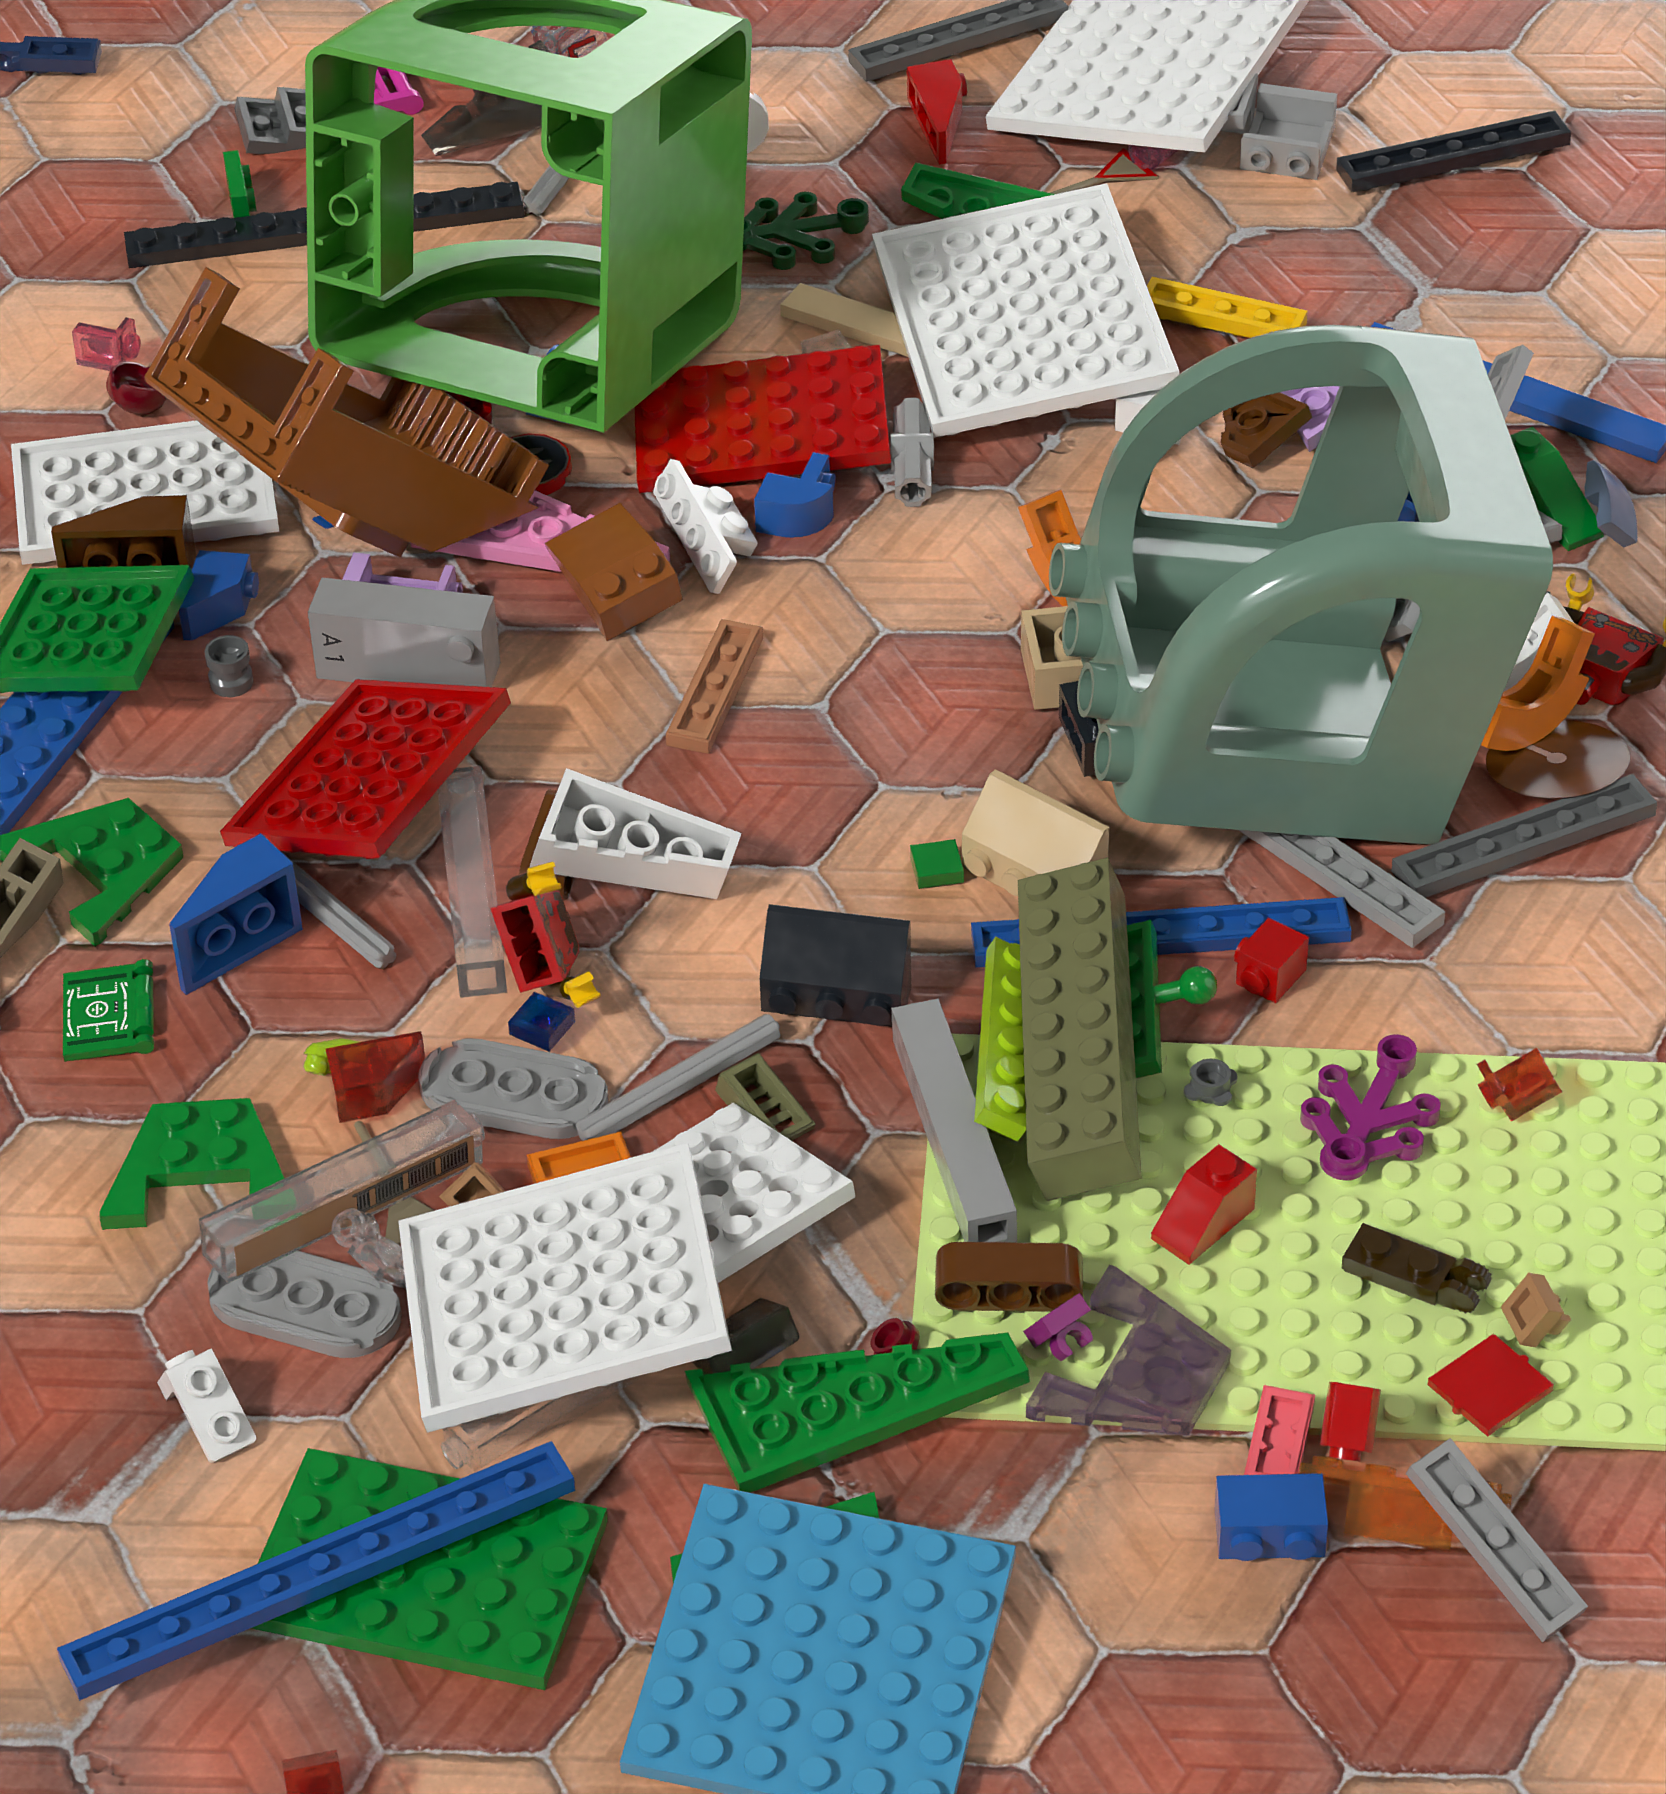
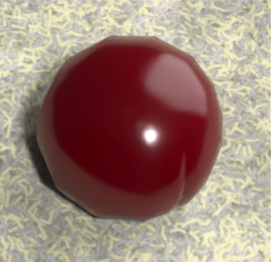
M122 361L111 367L106 382L107 392L110 398L124 411L145 415L161 408L167 400L164 395L145 381V375L150 366L146 367L136 362Z

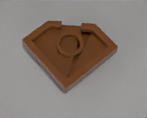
M1280 392L1265 395L1223 411L1225 432H1221V445L1227 457L1254 468L1289 437L1296 434L1313 417L1308 405Z

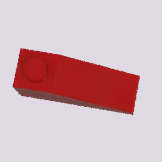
M952 59L907 67V100L939 165L947 163L962 115V97L967 96L966 78L963 73H958Z

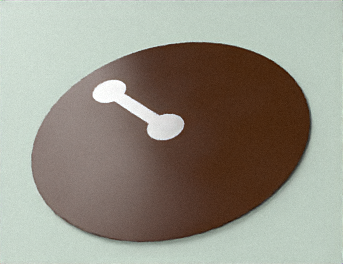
M1563 720L1550 734L1528 747L1514 751L1489 749L1486 755L1487 770L1497 783L1516 793L1539 798H1569L1596 792L1618 780L1625 773L1630 763L1629 748L1617 734L1596 724L1574 720Z

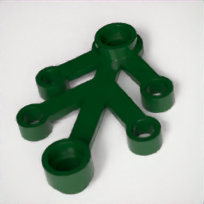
M812 192L797 193L793 198V202L780 215L777 200L769 197L761 198L755 202V207L744 217L743 251L750 249L772 257V265L776 269L788 270L793 268L796 264L795 248L788 244L778 245L766 240L776 238L811 251V259L816 263H830L835 259L834 242L828 238H817L806 233L840 227L847 234L861 233L869 222L868 204L858 198H849L839 202L836 214L810 217L817 213V196ZM761 222H762V223H770V224H765V225H759Z

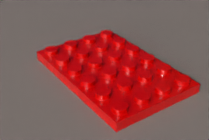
M861 345L847 349L819 350L805 354L777 355L764 359L735 360L729 363L705 366L694 365L688 368H680L634 407L636 474L639 493L653 492L658 476L663 473L670 459L680 461L692 484L699 486L764 479L767 473L784 476L802 474L813 452L829 455L830 471L891 463L880 345Z
M355 679L220 830L225 846L236 847L261 833L278 850L287 853L304 852L323 854L325 856L342 855L362 857L364 859H380L511 704L507 688Z

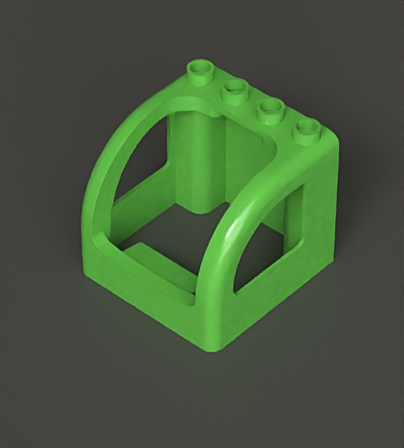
M394 0L371 11L314 47L308 53L305 61L308 335L315 351L320 348L332 354L346 365L603 433L725 332L733 324L737 316L741 300L752 50V26L750 21L726 12H715L667 0ZM515 26H564L592 29L611 33L614 36L586 56L571 58L468 33ZM383 67L542 105L541 146L549 165L565 177L603 186L601 247L551 240L516 239L453 244L413 254L414 117L374 103L377 68ZM490 297H546L576 301L600 307L598 315L544 358L426 328L414 322L423 315L450 304Z

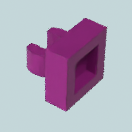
M1079 1293L1039 1319L1023 1332L1034 1348L1050 1339L1052 1354L1059 1361H1063L1073 1354L1066 1343V1335L1074 1337L1081 1348L1093 1341L1090 1329L1085 1324L1076 1321L1091 1311V1309Z

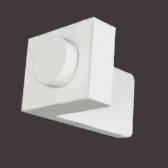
M212 1348L198 1355H195L194 1351L190 1350L165 1363L167 1370L164 1371L157 1383L166 1400L177 1397L209 1462L215 1463L255 1442L256 1435Z

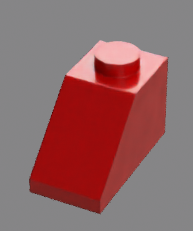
M1220 1144L1216 1145L1185 1172L1152 1230L1151 1239L1190 1265L1255 1209L1257 1169Z

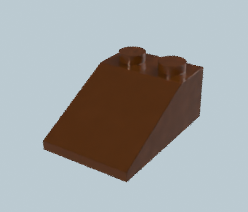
M187 495L143 496L52 526L51 530L58 568L190 565L192 570L197 557Z

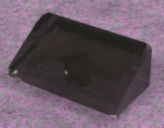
M763 1298L757 1299L726 1319L732 1351L717 1354L707 1359L695 1360L692 1363L698 1369H703L704 1375L731 1372L730 1365L750 1363L751 1369L756 1368L798 1341L799 1333L789 1308Z

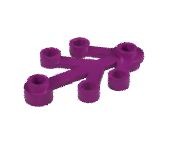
M1392 1034L1380 1040L1376 1059L1377 1066L1380 1069L1362 1104L1349 1085L1348 1073L1343 1067L1331 1064L1320 1069L1318 1090L1324 1096L1334 1098L1350 1125L1347 1133L1341 1134L1330 1118L1331 1107L1329 1103L1322 1098H1309L1301 1105V1124L1309 1130L1316 1131L1324 1144L1320 1152V1166L1330 1177L1338 1180H1353L1366 1173L1369 1162L1393 1155L1402 1160L1410 1161L1422 1155L1424 1136L1421 1131L1413 1127H1403L1397 1130L1394 1136L1365 1143L1370 1133L1411 1121L1422 1127H1430L1439 1121L1441 1103L1437 1097L1431 1094H1419L1412 1101L1383 1109L1397 1080L1406 1077L1415 1067L1417 1047L1409 1037ZM1327 1080H1337L1338 1082H1329ZM1420 1109H1429V1110H1431V1111H1427V1112H1426V1111H1421ZM1310 1113H1319L1321 1115L1315 1116ZM1404 1142H1410V1143H1413L1414 1145H1405V1144H1403V1143H1404Z

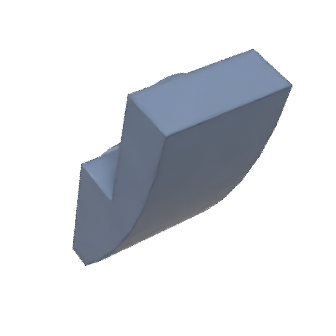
M1595 460L1587 462L1586 483L1584 486L1585 498L1598 507L1596 515L1597 528L1623 548L1636 543L1638 530L1636 513L1626 487L1616 476Z

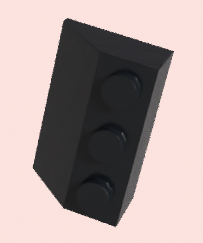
M769 904L759 977L761 1011L892 1027L891 1008L907 1005L911 991L910 921Z

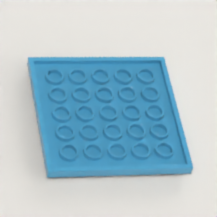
M703 1484L620 1759L621 1773L721 1794H956L1016 1557V1546Z

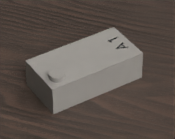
M321 577L308 610L316 678L344 682H354L355 679L492 687L500 665L494 596Z

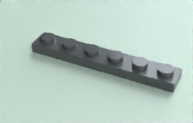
M1007 0L848 49V60L866 82L877 80L886 75L905 70L908 66L948 58L954 54L973 48H981L986 44L1005 38L1016 37L1021 33L1037 28L1051 26L1069 9V6L1063 0Z
M1634 774L1616 780L1614 783L1596 792L1563 798L1393 858L1391 872L1396 879L1426 898L1656 816L1657 801Z

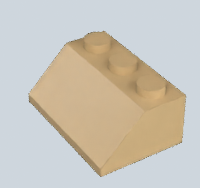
M996 769L989 774L962 832L963 868L978 877H982L1004 888L1014 896H1018L1019 879L1107 858L1109 851L1108 826Z

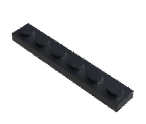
M1554 110L1337 157L1336 171L1351 193L1367 191L1375 187L1404 183L1412 179L1440 175L1444 172L1467 167H1477L1481 164L1503 159H1513L1517 156L1535 152L1550 151L1554 148L1570 145L1571 131Z

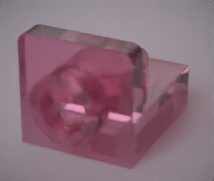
M125 317L116 330L80 322L72 330L77 365L110 371L111 367L122 361L131 362L139 354L141 340L136 333L135 320Z

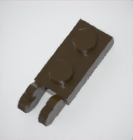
M1362 1223L1342 1257L1341 1268L1345 1272L1435 1306L1437 1303L1453 1310L1457 1309L1460 1312H1465V1314L1475 1310L1480 1301L1478 1299L1479 1295L1476 1292L1487 1289L1492 1280V1274L1489 1272V1269L1485 1268V1265L1477 1264L1468 1258L1456 1260L1453 1256Z

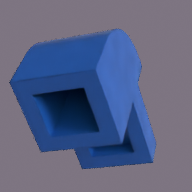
M813 452L801 478L773 473L766 474L754 498L756 532L789 538L803 537L819 532L834 518L833 491L835 487V474L830 473L829 455Z

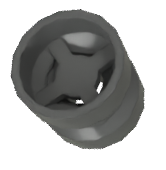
M233 635L220 636L211 640L204 650L207 667L210 669L208 677L211 690L216 695L229 698L247 693L252 688L254 682L252 669L249 665L248 643L243 638Z

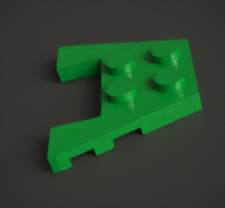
M130 798L121 799L0 835L1 861L5 860L19 838L50 854L58 852L102 892L69 911L71 925L95 947L108 937L106 930L115 920L122 922L132 912L131 904L142 892L149 894L184 858L182 845Z
M238 1098L152 1104L100 1209L99 1217L102 1230L147 1227L149 1188L250 1182L249 1212L251 1220L296 1217L293 1196L251 1099Z

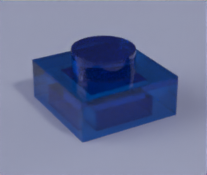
M533 992L508 1021L509 1035L550 1052L575 1023V1011L570 1006Z

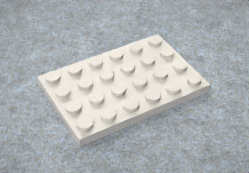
M198 421L11 444L19 551L22 565L56 561L51 534L52 526L143 496L187 495L194 542L217 541L225 538L279 532L272 478Z

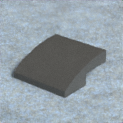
M277 87L275 100L237 97L234 110L246 153L270 154L306 148L305 89Z

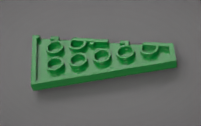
M1007 1332L947 1339L941 1347L913 1350L912 1344L892 1346V1353L865 1356L863 1349L786 1358L779 1366L751 1369L750 1363L730 1365L731 1372L705 1375L703 1369L685 1370L684 1372L687 1384L738 1491L751 1493L1030 1382L1029 1370Z

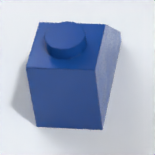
M199 550L192 568L194 581L179 609L183 640H195L245 615L250 599L257 597L259 589V576L257 572H252L250 554Z

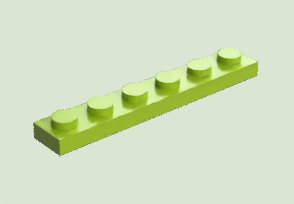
M995 936L986 950L974 1122L1018 1142L1026 1131L1020 944L1009 943Z

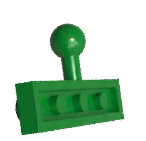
M1151 920L1127 925L1136 1078L1162 1073L1159 1004L1185 999L1191 1004L1201 1005L1209 1002L1217 991L1215 975L1209 969L1202 966H1194L1187 969L1181 975L1180 980L1164 984L1158 983L1157 932Z

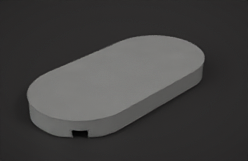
M467 1038L453 1041V1047L446 1048L441 1051L440 1046L424 1059L419 1070L422 1099L436 1114L452 1120L543 1138L565 1139L578 1136L577 1122L608 1104L606 1082L598 1075V1069L591 1063L571 1056L483 1039Z
M294 1249L237 1276L235 1252L232 1251L215 1264L207 1282L211 1308L217 1318L226 1325L333 1357L354 1358L373 1353L385 1346L395 1336L401 1323L402 1315L399 1298L394 1292L392 1284L385 1277L373 1271Z

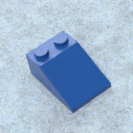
M261 833L222 854L169 923L180 988L185 995L303 930L293 863Z

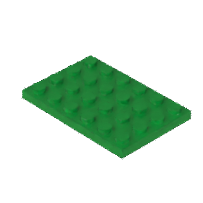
M308 1448L258 1564L459 1480V1478ZM557 1498L250 1629L545 1690L607 1526V1508Z

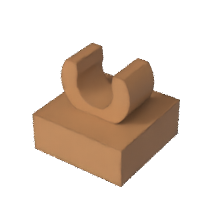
M1528 1273L1501 1306L1519 1344L1536 1348L1547 1333L1558 1335L1571 1321L1570 1316L1564 1314L1559 1304L1561 1299L1553 1293L1545 1276L1540 1274Z

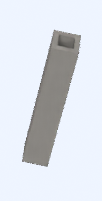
M939 999L891 1008L893 1043L964 1242H1017V1210L985 1126L974 1122L976 1099Z

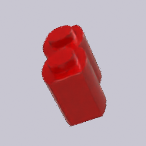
M1329 1382L1320 1445L1330 1447L1329 1457L1360 1462L1362 1452L1372 1453L1381 1389Z

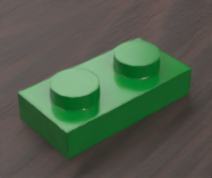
M239 150L223 152L233 218L250 216L249 212L257 211L249 164L241 165Z

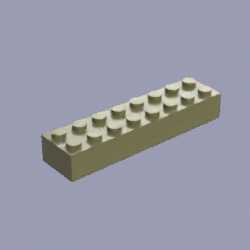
M1108 857L1019 879L1018 908L1028 1165L1046 1201L1142 1179L1125 894Z

